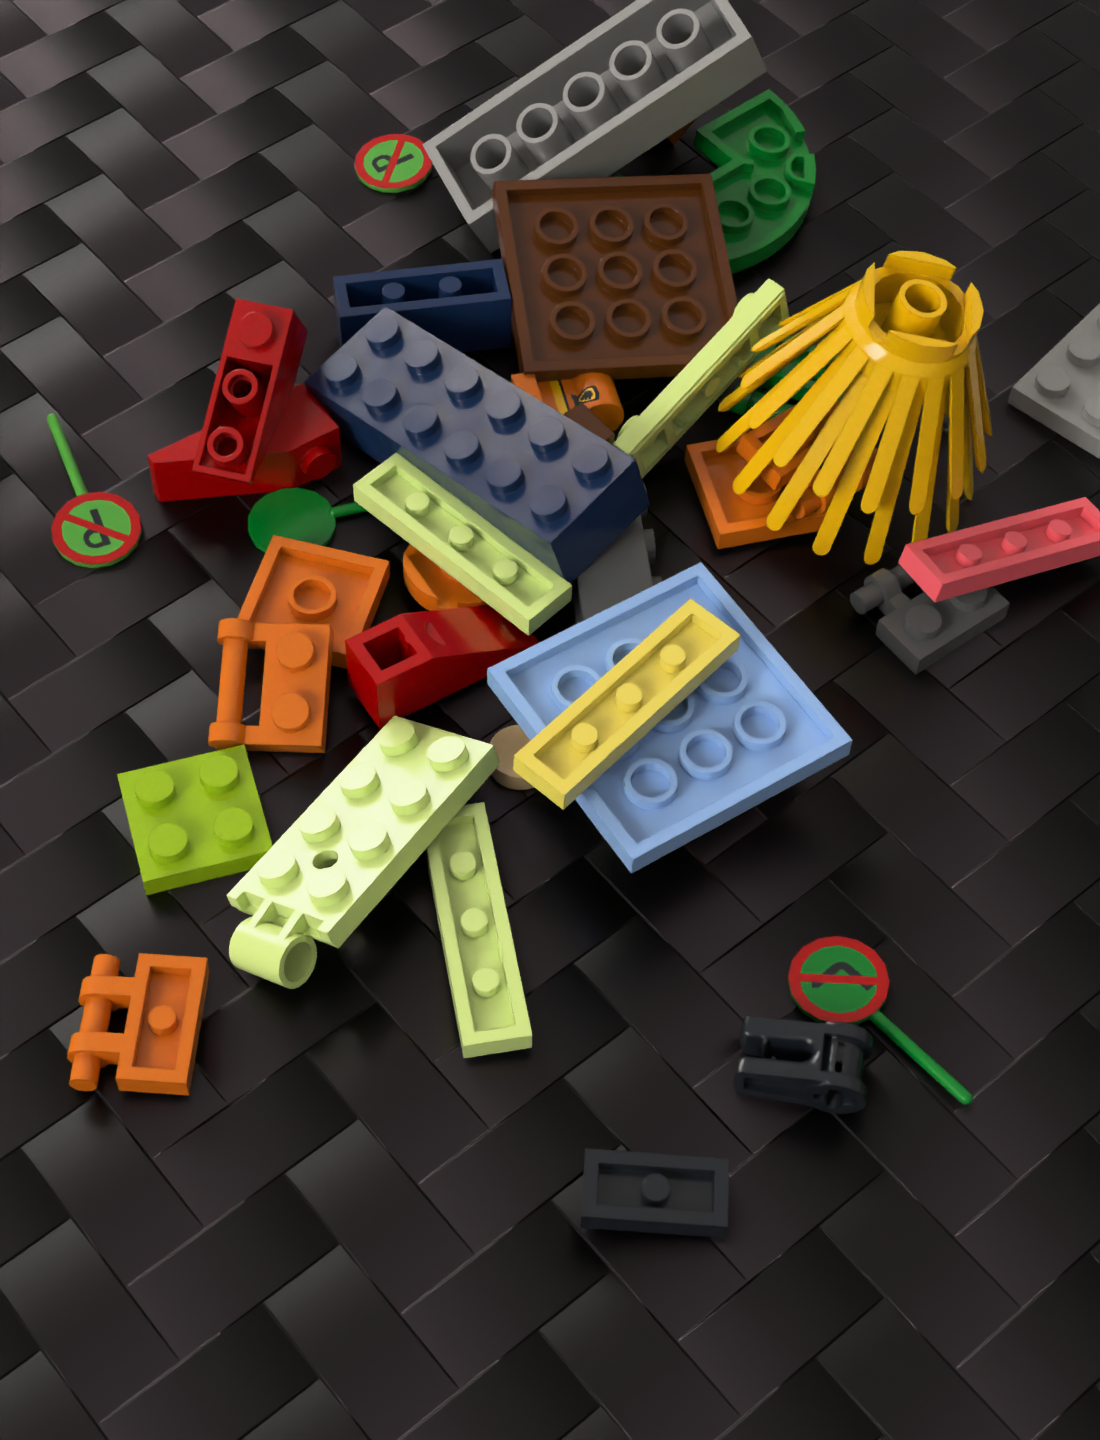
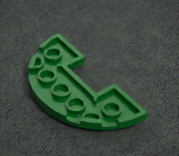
M770 89L696 130L693 147L719 167L709 174L712 176L732 274L766 260L792 239L805 219L815 186V155L809 153L804 141L805 129L794 112ZM619 173V174H617V175L614 176V177H624V176H623L621 173Z

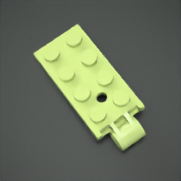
M393 716L226 895L231 906L253 916L242 921L232 935L229 945V957L232 964L238 969L289 989H295L304 984L312 974L316 964L317 948L313 939L337 948L346 941L500 765L494 745Z

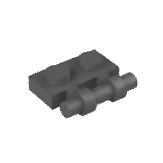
M900 564L891 570L884 568L877 570L865 578L863 587L850 594L851 605L859 614H865L877 607L885 615L879 619L875 635L915 675L1003 620L1010 605L994 587L981 589L936 603L925 592L910 600L902 590L914 584L915 581Z

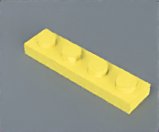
M690 598L514 755L513 771L564 810L738 650L740 634Z

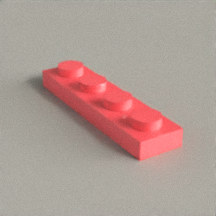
M1086 497L906 544L898 563L936 603L1100 556V511Z

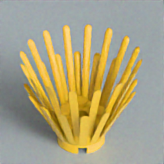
M897 251L890 253L883 267L875 269L874 262L866 270L863 279L779 322L778 325L783 326L782 328L761 339L752 347V352H762L799 331L745 369L738 376L742 379L741 386L723 399L718 407V411L724 412L734 407L824 338L817 344L814 350L718 439L716 443L718 453L728 450L750 429L762 426L839 353L733 481V491L740 495L748 490L772 460L778 467L786 466L842 395L767 516L766 524L770 530L777 531L781 529L829 453L812 487L816 496H827L854 448L812 546L815 554L820 556L826 555L832 547L886 423L860 506L861 510L866 514L875 512L864 552V561L868 565L877 563L881 558L922 404L923 411L909 500L910 512L915 515L911 543L928 538L944 414L949 419L946 528L948 533L957 530L959 523V498L963 493V489L967 499L972 501L973 451L977 470L983 473L986 468L984 431L992 437V424L977 337L984 309L979 291L972 282L964 294L960 287L951 281L957 269L954 265L925 252Z

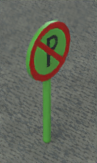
M388 134L374 138L362 146L356 155L355 171L359 180L368 188L383 193H399L413 189L424 182L432 172L433 163L422 145L424 143L420 139L406 134Z
M50 413L47 416V422L77 496L68 501L56 513L51 526L53 544L63 558L77 566L88 568L111 566L127 558L138 546L142 534L140 515L131 502L117 494L106 492L88 493L58 416Z

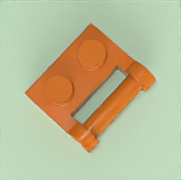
M240 618L220 620L217 642L223 645L217 719L216 722L211 723L209 726L208 745L220 750L244 744L246 751L325 753L334 638L331 625L254 623ZM248 649H265L259 726L242 724Z

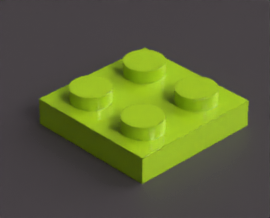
M244 744L117 774L146 895L251 870L273 846Z

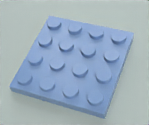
M702 562L487 668V684L531 741L690 598L740 634L738 650L575 799L631 874L848 756L853 741Z

